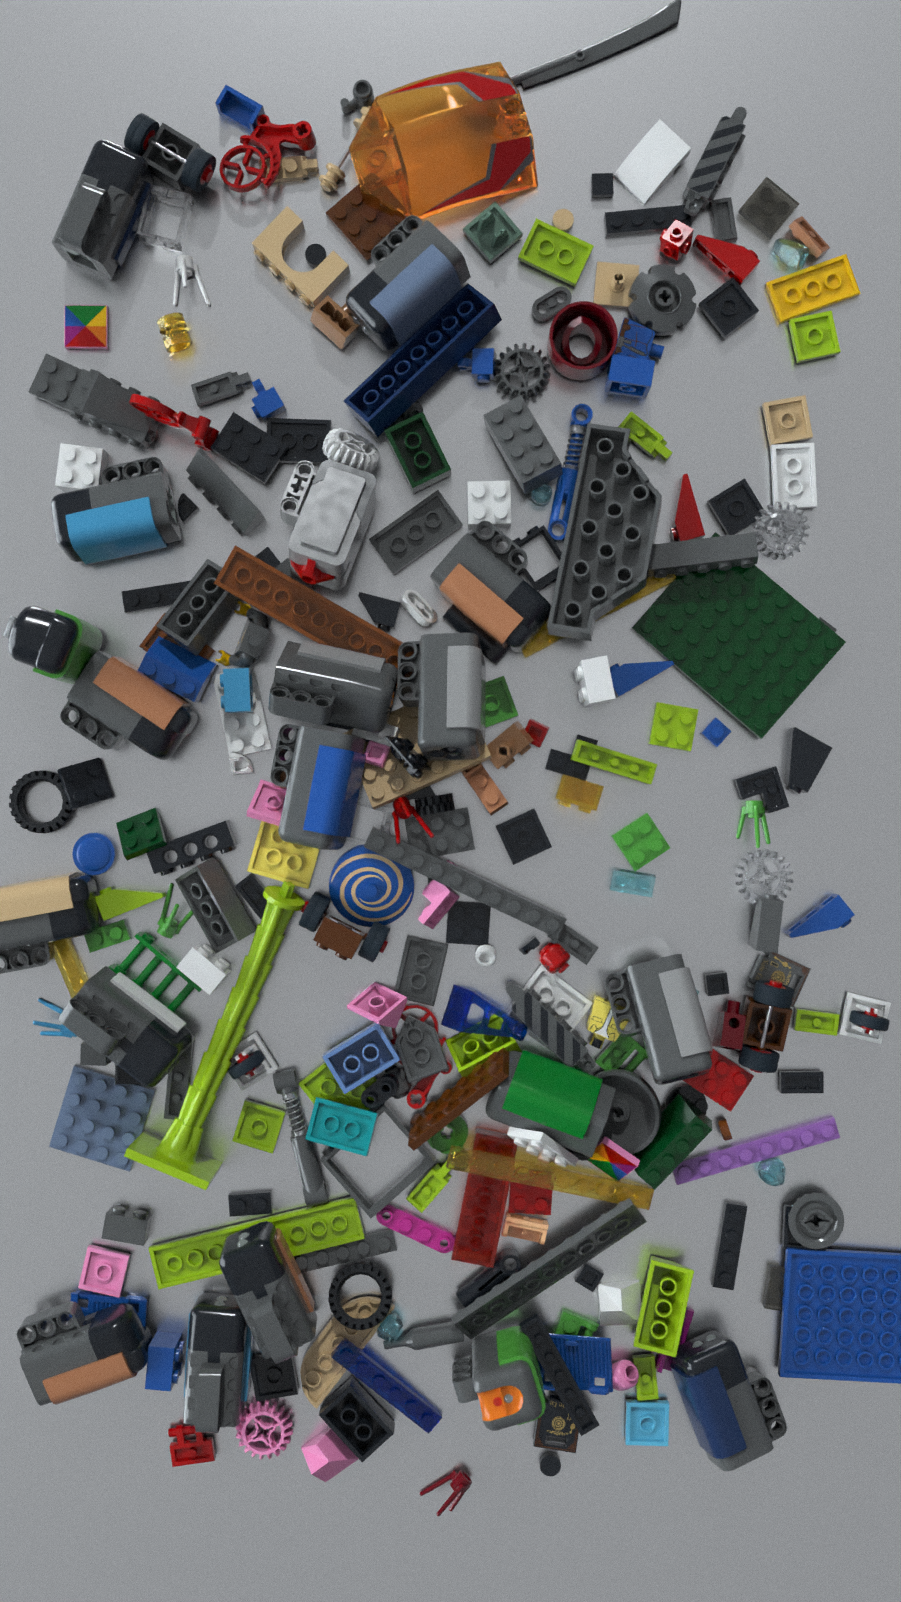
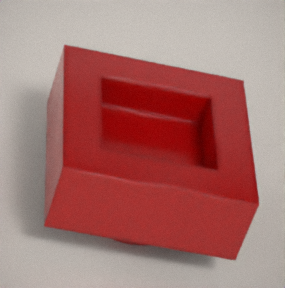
M533 719L529 720L525 728L534 740L531 744L539 748L542 746L550 727Z

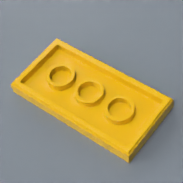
M847 254L771 280L765 284L779 324L852 299L861 294Z

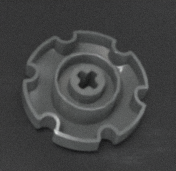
M663 264L651 266L648 274L641 272L630 287L628 297L633 299V302L629 305L630 314L635 322L648 326L655 332V335H671L677 330L676 326L684 328L694 315L696 303L691 299L696 295L695 287L685 273L681 275L676 274L675 267Z

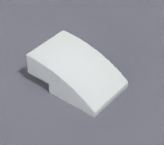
M660 119L632 150L613 177L645 205L673 175L676 168L689 156L691 148Z

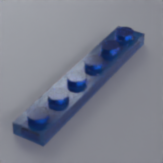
M346 1338L331 1353V1358L428 1434L442 1419V1414Z

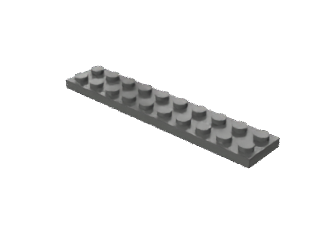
M630 1198L619 1202L615 1208L603 1213L591 1224L582 1227L581 1231L567 1237L563 1243L549 1249L545 1255L531 1261L527 1267L512 1274L505 1282L494 1286L490 1292L476 1298L466 1308L460 1309L451 1317L453 1324L468 1338L473 1339L646 1223V1219Z

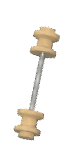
M371 106L361 108L362 117L360 119L355 118L353 121L358 132L337 166L327 163L326 169L328 172L326 175H320L318 178L321 182L320 186L328 192H331V190L337 191L338 186L336 182L338 179L343 180L345 178V173L340 169L361 133L370 136L373 132L372 124H378L380 121L379 113L375 108Z

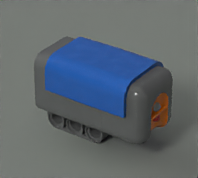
M285 724L280 728L270 778L275 785L287 788L278 828V834L283 841L321 850H338L344 846L346 838L351 837L366 758V754H363L366 739L300 725ZM293 729L294 737L290 740L289 732ZM289 750L290 758L286 761L285 753ZM283 772L286 773L284 782L281 781L280 777Z

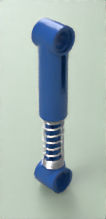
M586 404L576 405L570 416L571 429L569 436L571 438L568 439L566 461L563 462V475L559 476L557 480L547 529L556 544L562 543L565 539L578 475V464H580L579 458H581L580 453H582L583 438L586 435L587 425L593 417L592 409ZM584 413L587 419L580 421L576 418V414ZM562 501H566L563 518L559 519ZM554 527H561L563 535H554L552 529Z

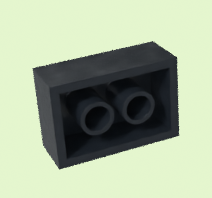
M353 1377L321 1404L319 1416L361 1462H364L394 1434L395 1423Z

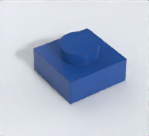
M715 717L701 734L715 747H718L732 731Z

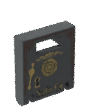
M763 951L769 954L768 958L759 954L749 978L755 981L776 980L789 987L794 974L800 975L801 978L792 999L791 1007H794L811 969L778 953ZM746 983V986L755 990V985L753 983Z

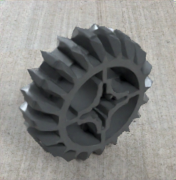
M516 343L514 344V350L508 346L506 347L507 354L501 352L499 355L501 359L495 360L497 367H494V371L497 375L493 379L498 382L496 385L497 389L504 388L502 390L503 396L508 392L510 393V400L513 399L514 395L517 397L521 395L528 402L530 394L535 399L537 398L536 391L543 393L544 388L542 386H548L546 379L550 378V373L547 371L550 369V364H544L547 361V357H540L541 349L535 353L534 345H531L530 349H526L527 345L523 343L522 348L519 349ZM523 358L531 360L536 366L534 364H526ZM515 359L516 366L509 369V372H504L506 365ZM519 366L521 367L522 371L525 373L524 380H523V376H521V373H518V371H519ZM539 373L537 381L528 387V378ZM508 379L510 381H517L520 384L521 388L515 387L512 384H510L508 382Z

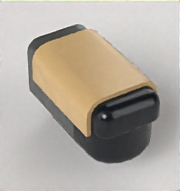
M73 872L0 886V958L5 963L4 968L0 967V974L46 965L55 956L53 941L79 937L97 931L100 925V917L95 899L98 891L92 876ZM39 950H44L47 953L46 960L39 957ZM18 954L25 956V964L18 961Z

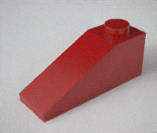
M699 234L695 237L692 244L728 278L734 277L740 286L760 263L757 254L752 250L746 249L744 246Z
M688 473L683 474L680 479L672 528L670 529L672 540L676 542L702 539L705 536Z

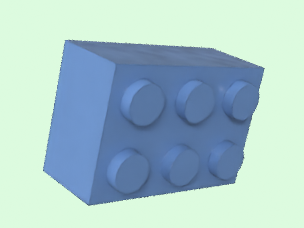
M375 1022L328 1050L322 1056L344 1094L400 1061V1056L384 1029Z

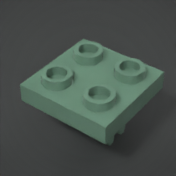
M496 201L463 228L464 234L489 263H492L523 236L520 229Z

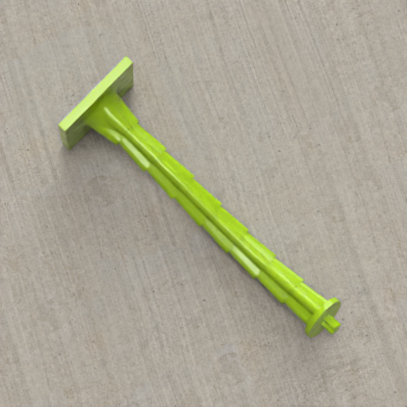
M283 881L281 887L267 886L263 891V896L267 903L261 923L257 925L249 954L245 955L235 987L232 986L222 1018L218 1019L208 1050L203 1053L193 1084L189 1085L179 1117L174 1119L164 1138L144 1130L126 1149L124 1157L204 1190H207L219 1172L223 1162L198 1152L204 1129L202 1126L217 1098L216 1093L232 1064L230 1060L246 1031L244 1028L260 999L258 995L273 967L271 964L285 937L284 932L294 911H300L304 907L305 901L301 896L293 892L296 885L292 884V882Z

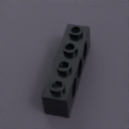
M228 820L166 842V846L148 852L147 856L154 874L161 873V876L174 872L173 868L179 865L181 869L194 865L193 860L198 858L202 862L213 858L212 853L220 851L221 854L232 851V846L237 845ZM210 836H214L217 839V845L214 848L210 847L207 843ZM191 843L197 846V853L195 855H191L188 852V846ZM171 850L177 853V860L175 862H171L168 859V853Z

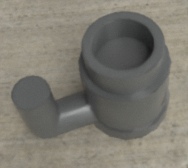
M359 80L355 83L353 99L351 101H348L346 98L341 99L342 112L347 114L355 108L361 110L362 107L373 106V89L368 81Z

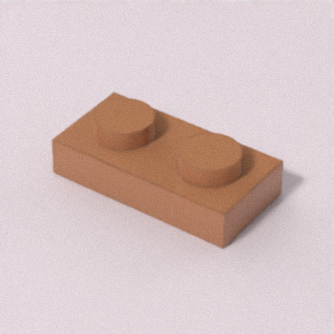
M803 216L794 220L789 225L793 236L804 243L810 255L818 258L830 249L829 245Z

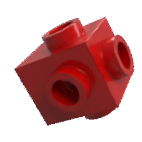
M675 220L660 235V251L667 257L678 261L683 254L686 255L692 244L694 229Z

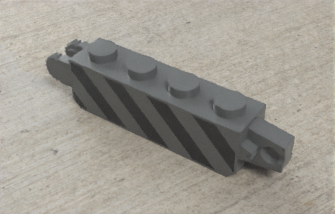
M736 108L731 118L728 116L721 117L683 193L687 200L683 211L686 214L695 217L701 208H705L708 201L712 203L718 191L715 187L717 183L722 184L727 174L724 169L726 165L731 166L736 156V153L733 152L736 147L740 148L746 135L742 134L746 127L743 124L747 114L746 108Z
M512 981L507 983L505 987L506 993L514 1000L512 1002V1012L566 1065H577L586 1073H589L596 1066V1063L588 1053L586 1047L588 1043L579 1034L575 1036L570 1031L572 1027L564 1019L560 1021L555 1016L557 1012L549 1004L545 1006L540 1001L542 997L534 989L530 991L526 988L523 991L516 983Z

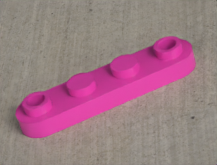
M388 1203L376 1214L380 1224L440 1253H448L454 1248L455 1238L450 1231L392 1203ZM388 1212L391 1216L384 1218L383 1213ZM442 1240H447L448 1244L446 1246H443L440 1242Z

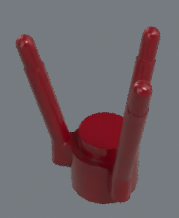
M453 1470L448 1476L419 1493L420 1496H423L452 1480L450 1486L454 1492L436 1513L437 1516H440L452 1501L453 1503L449 1511H453L464 1493L471 1487L472 1480L463 1470H460L458 1473L456 1470Z

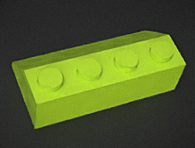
M651 1256L633 1339L634 1347L676 1358L694 1274L693 1269L670 1260Z

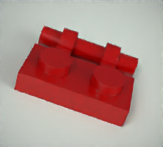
M180 1424L168 1429L169 1437L177 1436V1442H171L170 1444L172 1467L215 1461L213 1437L204 1438V1432H196L194 1425L184 1426V1424ZM196 1434V1439L186 1440L185 1435Z

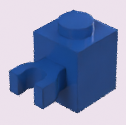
M473 348L472 358H461L458 361L459 370H472L474 380L480 383H488L490 380H494L493 378L496 375L494 367H496L495 360L497 354L494 348Z
M260 379L252 382L258 393V396L252 399L255 406L251 407L257 419L261 417L265 423L267 418H274L287 411L274 387L266 391Z

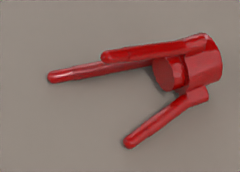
M400 797L394 800L392 816L394 818L397 844H400L398 818L407 819L412 814L431 838L434 837L429 827L416 812L415 807L411 806L407 797Z

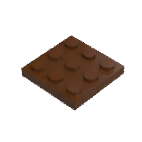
M374 171L326 212L329 220L367 263L372 260L371 252L373 248L406 217L411 215Z

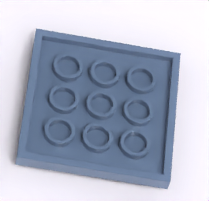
M77 1064L74 1065L49 1147L130 1172L134 1160L124 1157L126 1149L144 1131L156 1089L141 1084L115 1085V1076Z

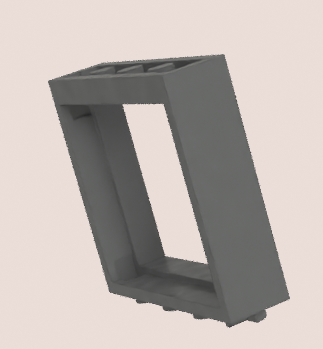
M387 1101L375 1109H370L372 1112L379 1113L378 1117L385 1111L409 1139L410 1128ZM422 1144L417 1149L424 1157L373 1202H370L332 1158L341 1149L327 1146L322 1151L323 1156L320 1161L365 1213L372 1218L435 1163L436 1157Z

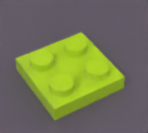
M832 310L788 321L797 363L838 355L841 352Z
M656 702L648 744L690 752L699 709Z
M245 1099L232 1141L273 1154L286 1111Z

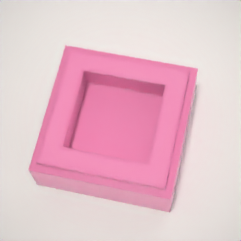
M369 741L364 753L366 754L365 763L383 768L390 752V747Z

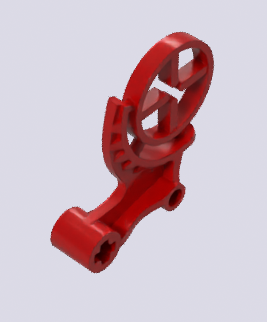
M260 115L257 118L258 124L251 135H242L240 137V143L243 145L230 149L223 156L219 170L225 185L229 189L240 193L252 191L261 183L264 184L265 188L269 189L280 172L282 163L280 146L283 142L297 144L304 151H309L315 147L316 137L309 122L300 121L296 124L277 125L271 123L267 115ZM253 146L259 147L267 153L262 155V153ZM240 153H245L242 163L247 173L257 176L255 180L245 185H241L244 173L240 165L230 162L234 156ZM253 154L261 159V169L248 166ZM270 158V170L266 177L267 164L265 160ZM225 168L238 171L234 184L225 178Z
M138 394L131 395L129 404L156 421L172 427L189 430L192 433V437L196 439L195 446L212 452L211 446L218 437L219 431L210 426V419L204 416L192 417L183 411L177 414L173 409L158 401Z
M409 1005L404 1007L403 1012L411 1008H418L426 1011L427 1013L420 1019V1021L425 1022V1020L429 1016H431L434 1021L435 1029L438 1035V1021L436 1016L430 1009L422 1005ZM402 1012L400 1018L405 1021L407 1016ZM392 1028V1035L394 1039L390 1041L393 1045L395 1044V1041L398 1037L396 1034V1028ZM447 1038L439 1039L441 1046H443ZM447 1060L450 1069L442 1071V1074H449L453 1069V1063L450 1060ZM439 1073L421 1079L409 1092L407 1103L411 1108L418 1109L426 1103L428 1093ZM412 1094H414V1095L420 1094V1095L422 1096V1097L420 1098V1100H422V1102H420V1101L414 1102V1101L412 1100V1099L414 1098V1096H413Z

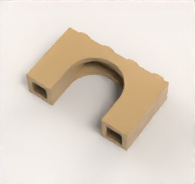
M287 206L252 242L253 253L261 262L265 260L270 265L268 268L275 276L278 277L280 275L284 278V284L291 291L296 290L300 294L299 298L305 305L309 306L310 304L315 308L350 273L349 265L333 250L318 267L311 271L298 272L291 269L284 261L285 251L289 244L305 228L303 221Z

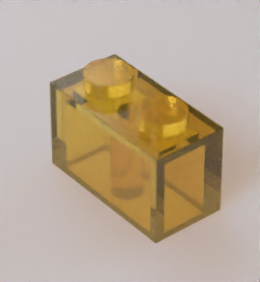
M561 774L554 799L559 800V805L569 808L571 804L579 806V811L590 814L591 810L597 811L604 786Z

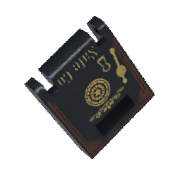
M549 1393L548 1403L545 1402V1411L540 1418L536 1419L533 1446L576 1453L579 1432L558 1394ZM546 1435L565 1438V1444L545 1441Z

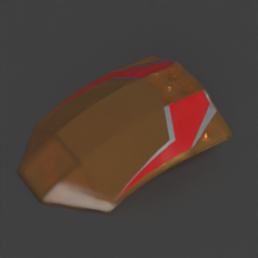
M501 62L434 75L376 96L349 147L361 190L368 195L372 194L380 199L381 203L393 211L397 210L407 217L416 215L420 219H424L477 201L538 187L533 135L519 90L512 82Z

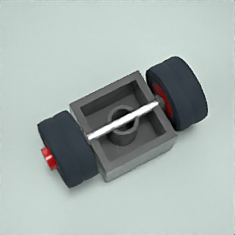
M143 113L138 114L127 129L124 139L125 148L144 157L153 175L180 191H183L184 187L188 186L196 192H201L208 185L216 167V158L202 149L198 143L164 123L159 126L157 121Z

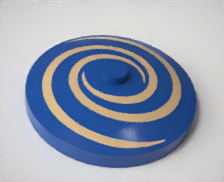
M363 844L348 850L336 861L329 879V893L337 911L350 922L365 927H372L375 921L382 925H387L400 918L410 906L414 895V876L411 869L365 848Z

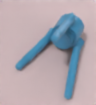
M42 998L38 999V1002L60 1014L62 1013L63 1009ZM33 1021L34 1025L59 1029L61 1031H41L40 1035L77 1037L63 1024Z

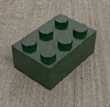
M423 412L384 430L385 437L413 493L451 475V468Z

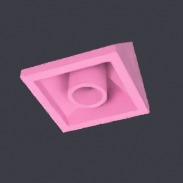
M374 982L347 1005V1009L379 1025L396 1028L407 1003V997Z
M330 1427L301 1446L311 1474L324 1482H327L358 1460V1457Z

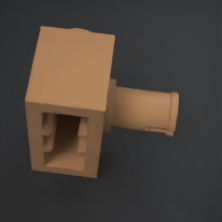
M328 295L313 309L310 319L341 350L356 336L360 325L351 317L352 315L346 303L340 307Z
M519 721L513 723L487 745L492 757L490 761L497 769L501 766H504L506 769L515 761L513 757L517 753H520L522 756L532 748L529 744L534 740Z

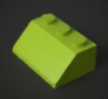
M502 1011L446 1040V1044L462 1077H467L478 1064L482 1065L493 1052H498L503 1047L508 1052L518 1051L522 1053L518 1041Z

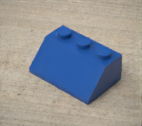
M158 636L145 654L138 671L162 687L193 702H199L217 664L199 655L195 656L183 647Z

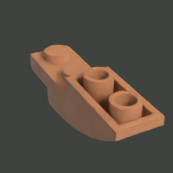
M481 763L461 771L491 816L509 804Z

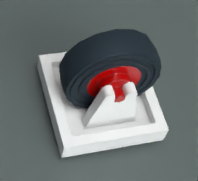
M847 992L838 1034L881 1044L884 1031H887L890 1020L887 1018L891 1003Z
M254 1032L240 1041L230 1060L232 1064L228 1072L233 1080L236 1081L241 1091H243L279 1067L257 1032Z

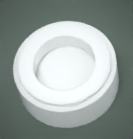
M490 945L479 946L475 952L476 962L484 967L493 965L496 961L495 948Z

